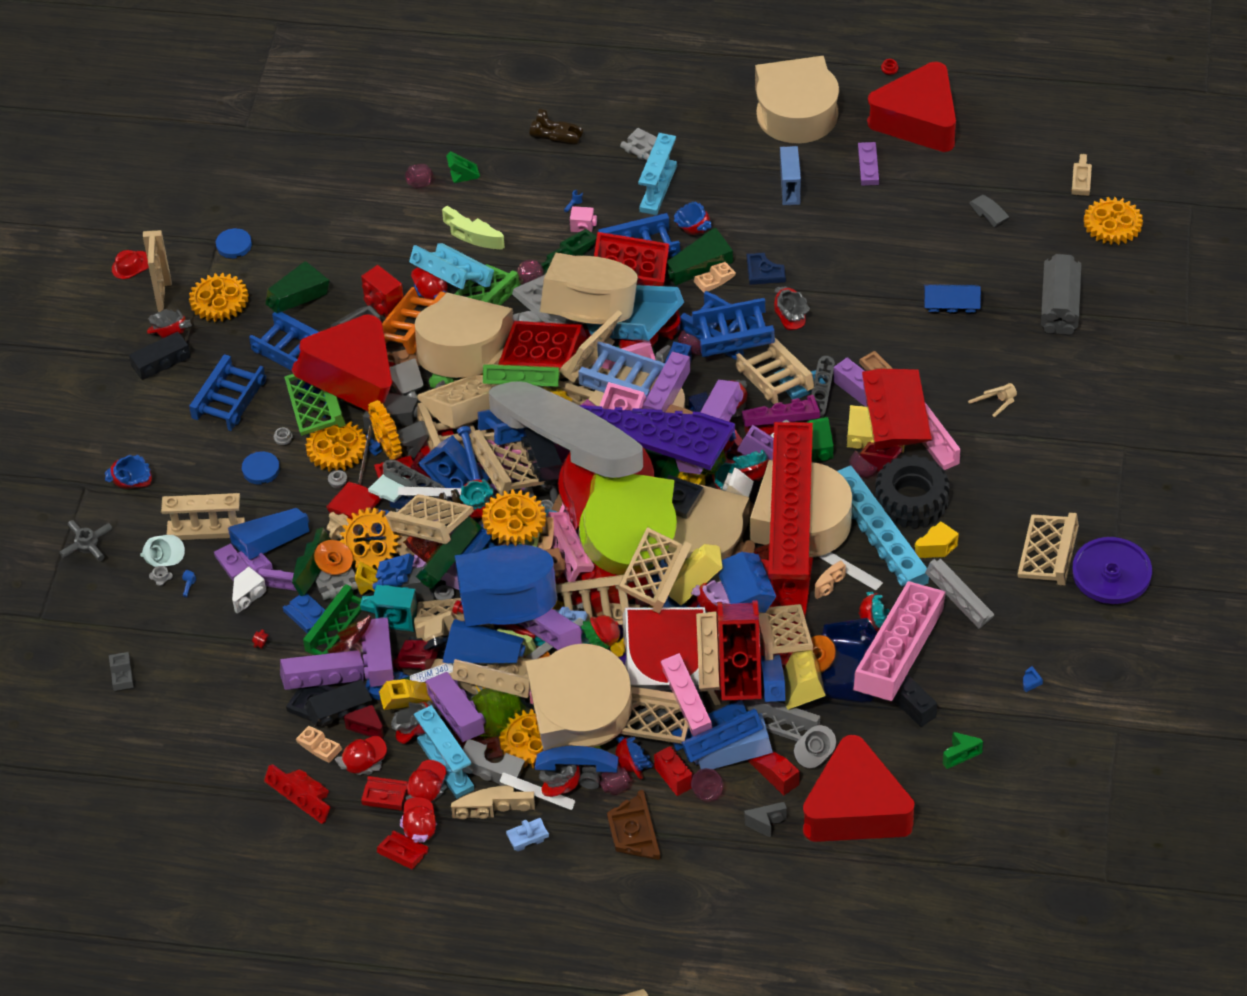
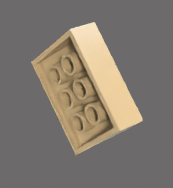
M475 375L418 394L417 398L442 424L450 426L452 429L462 427L463 424L476 422L478 412L490 410L489 390L501 384H483V376Z

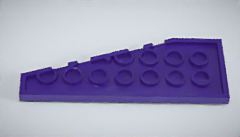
M579 405L632 437L643 448L708 470L712 469L735 430V423L701 412H693V414H684L683 411L666 413L663 410L633 408L631 411L622 410V407L603 409L602 406Z

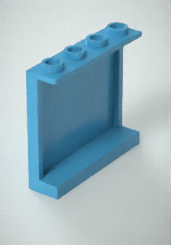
M637 285L632 316L625 321L618 322L610 338L649 341L683 305L684 300L679 287ZM586 323L590 335L594 334L603 325Z

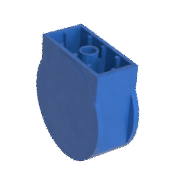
M509 544L508 546L500 545L487 548L476 553L455 555L459 592L466 627L482 624L506 625L530 621L550 611L557 602L553 558L547 551L531 545L517 544L515 546L514 544Z

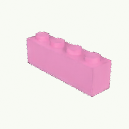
M680 653L662 660V670L693 737L711 729V720Z

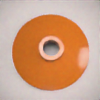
M326 540L320 543L314 553L317 566L323 572L330 575H341L347 572L353 562L351 550L344 543L337 540Z
M817 635L811 637L820 671L823 672L833 663L836 649L831 639L826 636Z

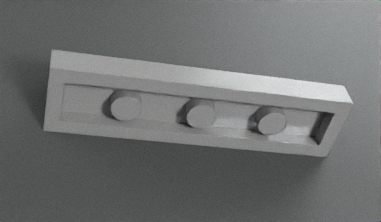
M934 559L929 563L925 573L942 591H946L945 594L978 629L994 617L993 612L942 559L938 561Z
M762 696V699L742 700L746 710L755 709L758 714L762 713L763 718L769 717L773 719V723L765 724L768 732L795 741L802 737L799 734L800 731H808L810 728L820 725L819 715L795 707L788 710L786 704L777 701L765 702ZM787 723L793 729L785 731L781 729L780 725Z

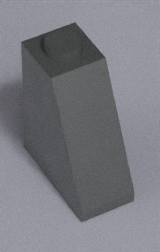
M389 392L384 408L387 409V413L390 414L395 425L414 424L417 417L418 398ZM365 411L363 415L364 428L369 430L370 426L373 429L369 418L370 415L368 411Z

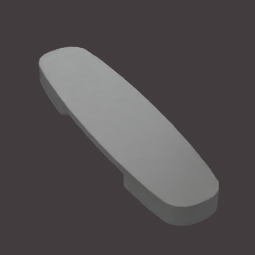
M508 382L497 385L489 390L490 412L511 428L528 427L547 439L569 449L572 463L604 477L611 478L628 476L642 470V445L614 425L579 405L527 382Z

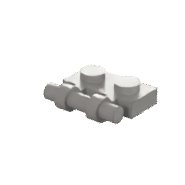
M637 128L627 138L628 143L622 141L620 147L629 154L637 155L641 160H648L657 137Z
M352 567L341 575H330L321 571L315 579L316 586L323 600L334 599L345 584L351 586L353 592L358 589Z

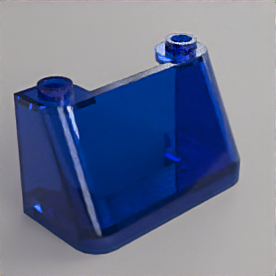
M868 618L825 624L821 635L832 640L835 645L836 655L829 668L823 671L822 681L826 695L824 697L857 702L872 701V695L853 689L855 671L876 637L877 631Z

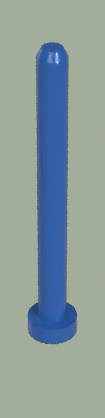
M469 426L460 427L457 432L458 436L462 437L473 480H481L469 436L471 429Z

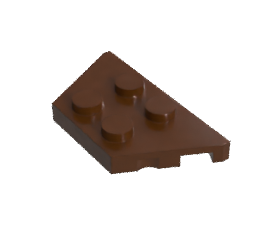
M640 790L637 792V796L630 801L628 799L625 800L619 807L613 808L607 813L615 851L659 860L660 852L644 791Z

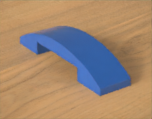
M587 746L555 747L537 754L535 770H556V764L596 765V772L617 773L618 756Z

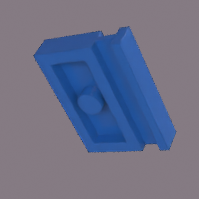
M307 593L304 596H297L290 601L289 605L283 606V612L307 634L325 611Z

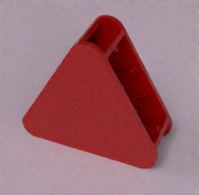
M930 62L869 94L870 116L867 119V125L870 129L941 152H948L954 148L956 118L948 71L943 63Z
M369 314L363 315L305 337L300 341V354L298 360L292 366V373L295 377L368 412L369 403L378 400L381 404H385L392 379L383 326L379 318Z
M848 735L838 744L804 802L803 834L808 840L813 842L906 837L913 831L914 800L861 737Z

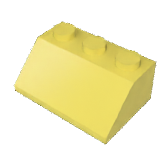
M850 405L847 447L864 449L868 442H873L868 409L863 406ZM905 445L900 446V447H902V451H901L902 453H904V447H905Z
M704 544L699 549H695L691 557L684 561L668 596L682 606L692 596V589L696 585L707 583L722 569L720 547Z
M813 650L793 652L783 670L785 703L788 710L826 696L820 667Z

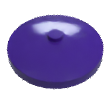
M1103 537L1086 543L1078 550L1073 560L1072 575L1077 587L1088 597L1103 603L1120 604L1132 601L1146 591L1151 581L1152 565L1148 555L1135 543L1117 537Z

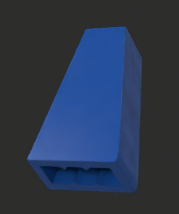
M298 508L230 526L228 531L231 543L251 560L259 556L260 553H266L309 532L308 523L310 521L306 513H302Z
M454 619L450 628L443 662L454 663V660L457 659L469 663H517L519 657L524 656L526 646L523 645L524 638L478 625L466 627L464 621Z
M764 655L761 656V686L765 702L786 701L785 680L780 655H773V660L766 661Z

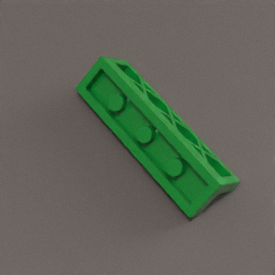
M347 584L343 586L304 637L303 642L306 652L312 655L330 654L362 612L360 607L362 599L353 595L351 586ZM351 602L359 604L357 608L348 610ZM348 616L347 622L338 624L337 620L340 617ZM329 631H338L336 636L327 638ZM327 643V648L324 652L316 649L318 645Z

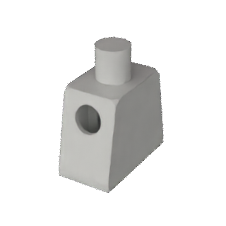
M414 358L390 367L392 379L390 393L417 398L416 393L423 387V381L416 359Z

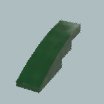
M584 229L562 241L559 249L548 254L545 262L533 268V274L538 278L546 275L555 253L572 256L584 255L596 243L597 236Z
M323 527L316 529L314 541L307 543L304 556L297 558L292 584L300 596L306 594L321 570L315 562L314 553L320 543L331 540Z

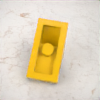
M359 562L355 581L360 594H364L368 589L375 592L373 583L378 582L376 578L377 570Z

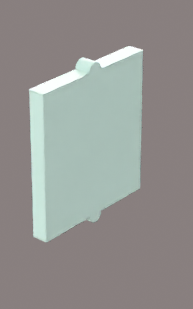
M383 474L368 488V492L395 503L402 496L398 495V487L405 486L387 478Z

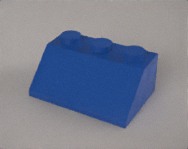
M924 285V308H928L929 312H939V308H947V312H958V308L965 309V312H976V309H980L981 286Z
M453 435L439 443L418 463L432 480L442 484L445 488H462L468 481L473 480L466 451ZM477 464L481 480L487 481L489 477Z
M740 552L721 560L722 569L718 572L730 604L752 603V600H758V611L766 613L777 596L759 554Z

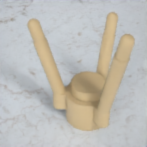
M1008 383L1004 386L984 391L985 395L971 399L968 403L971 404L997 395L1001 401L1004 400L1006 402L992 415L996 417L1009 404L1014 402L1013 398L1016 397L1017 391L1013 384Z

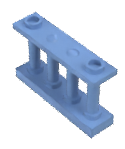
M598 341V359L591 369L581 367L579 370V384L604 393L608 382L644 392L647 398L650 393V386L656 377L660 375L665 363ZM606 359L616 362L608 375L598 372ZM623 365L632 368L625 381L615 378ZM639 371L649 374L642 386L632 384Z

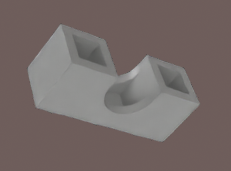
M471 739L467 740L463 751L471 761V765L463 768V772L475 774L483 780L496 782L500 786H506V784L500 782L502 773L520 778L525 760L506 753L502 761L491 763L485 758L487 745Z

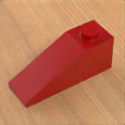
M774 751L767 755L748 759L747 761L783 796L799 786L800 771L787 758Z

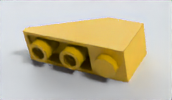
M407 679L386 681L379 691L384 710L409 707V702L427 703L430 700L433 703L428 696L426 683Z

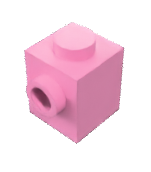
M572 206L570 216L571 232H580L584 229L592 232L593 226L597 224V215H594V208Z

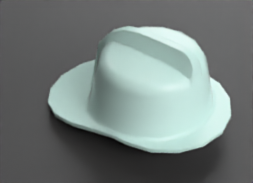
M174 535L155 536L147 540L140 556L144 557V560L154 567L171 566L183 559L185 547L183 542Z

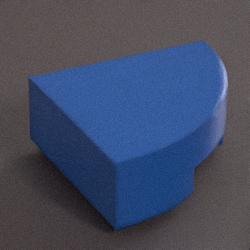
M1033 666L1026 670L1023 677L1025 692L1043 684V679Z

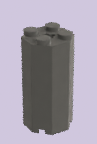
M1055 254L1050 261L1048 259L1044 261L1041 326L1044 327L1046 333L1072 334L1074 329L1078 328L1081 263L1074 261L1072 255Z

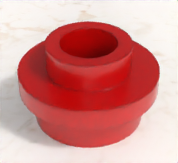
M886 59L881 65V70L888 75L895 74L898 71V64L894 59Z
M265 630L256 631L252 639L254 648L259 647L262 649L268 638Z

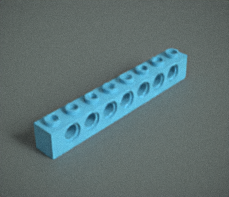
M850 465L838 470L837 472L848 482L852 492L851 518L857 521L861 532H865L868 536L870 544L876 547L880 558L886 561L890 572H894L897 576L899 584L904 587L908 581L920 585L928 584L929 576L925 573L927 570L926 566L854 468Z

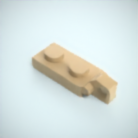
M1080 154L1079 163H1074L1073 195H1090L1092 165L1086 164V154Z

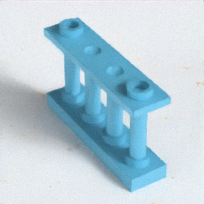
M663 133L658 134L638 181L639 185L646 186V192L639 207L642 213L657 215L677 167V161L669 160L676 136Z
M443 243L437 244L436 252H428L417 245H413L409 261L460 289L464 288L466 280H472L484 287H490L494 269Z
M430 705L414 713V717L425 732V734L417 737V741L430 760L438 761L446 767L444 781L456 799L473 791V783L466 773L463 772V768L471 765V761L433 706Z

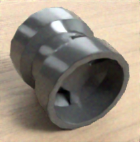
M583 765V774L580 775L579 784L586 789L598 788L600 783L599 777L602 775V772H596V765Z

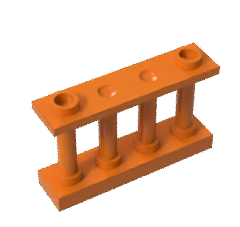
M411 287L382 323L385 344L388 341L403 343L407 354H414L416 352L415 324L404 321L407 317L417 318L421 312L414 310L417 305L429 307L437 303L446 292H440L434 300L419 298L415 287ZM398 329L409 330L405 336L394 334Z

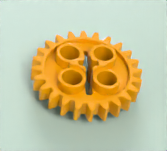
M1107 197V201L1100 199V203L1094 201L1093 206L1089 205L1088 210H1085L1084 227L1087 228V233L1091 232L1090 237L1096 236V241L1103 239V244L1106 241H1109L1110 245L1113 242L1119 245L1120 241L1126 244L1127 239L1132 241L1133 236L1138 237V232H1141L1143 215L1140 214V209H1136V205L1130 206V201L1124 203L1123 198L1117 201L1116 197L1113 200Z
M214 273L212 278L207 275V280L201 278V283L196 282V287H192V292L189 293L192 311L194 310L195 315L199 314L201 319L206 316L207 321L213 318L214 322H216L217 318H220L221 322H223L224 317L230 320V315L236 317L237 312L242 313V307L245 308L246 302H248L246 284H243L242 280H238L237 276L231 278V274L224 277V273L220 276Z
M378 400L369 403L368 413L376 440L383 447L384 453L386 452L389 459L395 460L401 457V442L398 439L399 435L396 433L397 429L393 419L387 413L383 403L381 404Z
M351 421L346 426L340 428L336 424L315 431V433H309L310 438L306 439L307 457L310 458V462H314L315 467L320 465L321 470L328 467V472L332 468H335V471L339 470V468L345 471L346 466L353 468V462L359 464V459H363L367 441L363 430L359 429L358 425L352 426Z
M512 489L511 494L504 491V495L501 496L497 493L496 499L491 497L490 503H485L482 515L483 528L487 529V535L492 534L493 540L499 538V543L505 540L507 546L510 542L517 546V543L520 541L525 545L526 539L532 542V536L538 538V532H543V527L546 525L545 507L541 506V501H536V496L530 498L529 492L522 495V490H520L518 494H515L514 489Z
M366 508L364 512V510L359 509V515L352 513L353 520L347 518L346 520L349 524L342 525L346 531L340 533V535L344 536V539L340 540V542L344 543L351 550L353 556L352 564L356 562V568L359 562L374 569L378 568L380 561L394 558L392 554L399 553L395 548L396 546H401L397 539L402 538V536L396 535V532L391 530L385 516L386 511L381 510L379 512L378 508H374L372 511L371 508ZM378 524H381L382 531L378 534L376 527ZM362 525L364 531L363 534L359 535L358 528ZM386 536V540L355 542L357 538ZM380 543H382L383 545V551L381 553H379L377 550V547ZM361 545H364L365 552L361 555L359 548Z
M530 709L529 714L522 710L521 716L515 713V719L509 717L508 723H503V729L500 730L501 736H499L501 750L504 751V756L506 753L525 760L524 768L528 764H531L532 768H534L537 754L543 751L536 713L533 712V709Z

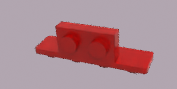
M273 764L269 765L264 781L321 824L325 823L330 806L321 799L327 797L329 790L300 769L285 774Z

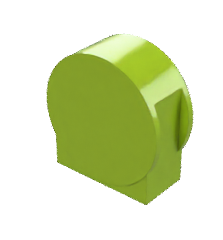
M594 473L591 480L589 500L582 512L579 523V537L582 547L593 563L612 574L624 575L647 527L673 540L677 523L675 509L672 504L674 480L638 474L611 478ZM647 536L650 545L657 543L655 538ZM660 548L652 549L655 557L663 555ZM647 550L640 552L642 559L650 558ZM653 562L645 564L648 570L654 567ZM640 565L633 566L636 574L643 573Z

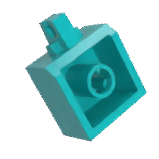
M376 585L374 596H362L361 610L375 613V619L388 617L389 629L414 632V618L417 616L418 608L415 589Z

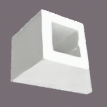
M734 468L732 474L728 473L722 490L749 497L754 481L739 469Z
M250 567L234 578L232 600L237 614L246 609L254 600L263 596L267 591L264 578Z

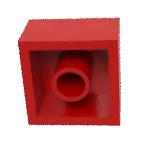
M376 265L361 276L364 293L363 299L368 306H372L380 315L387 318L404 297L402 283L379 265Z

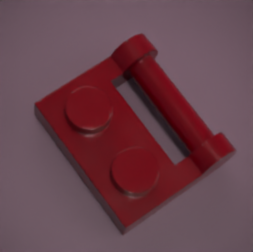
M405 640L398 657L392 661L393 669L411 668L423 671L431 669L441 646L425 651L423 646L429 641Z

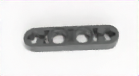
M822 356L818 360L814 388L811 394L815 397V394L821 393L825 397L822 400L815 398L817 405L820 406V418H824L835 365L834 360L829 356ZM824 363L828 364L826 372L823 371ZM825 378L828 382L821 384L818 382V379Z
M390 459L383 463L384 476L405 487L445 488L442 484L396 460ZM404 475H409V476H411V477H410V478H403L402 476H404ZM419 483H424V484H426V485H425V486H418L417 484H419Z

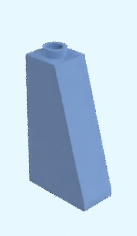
M798 146L780 147L782 205H799L801 179Z
M762 713L758 714L763 726L762 730L695 760V765L700 764L701 771L704 772L773 753Z

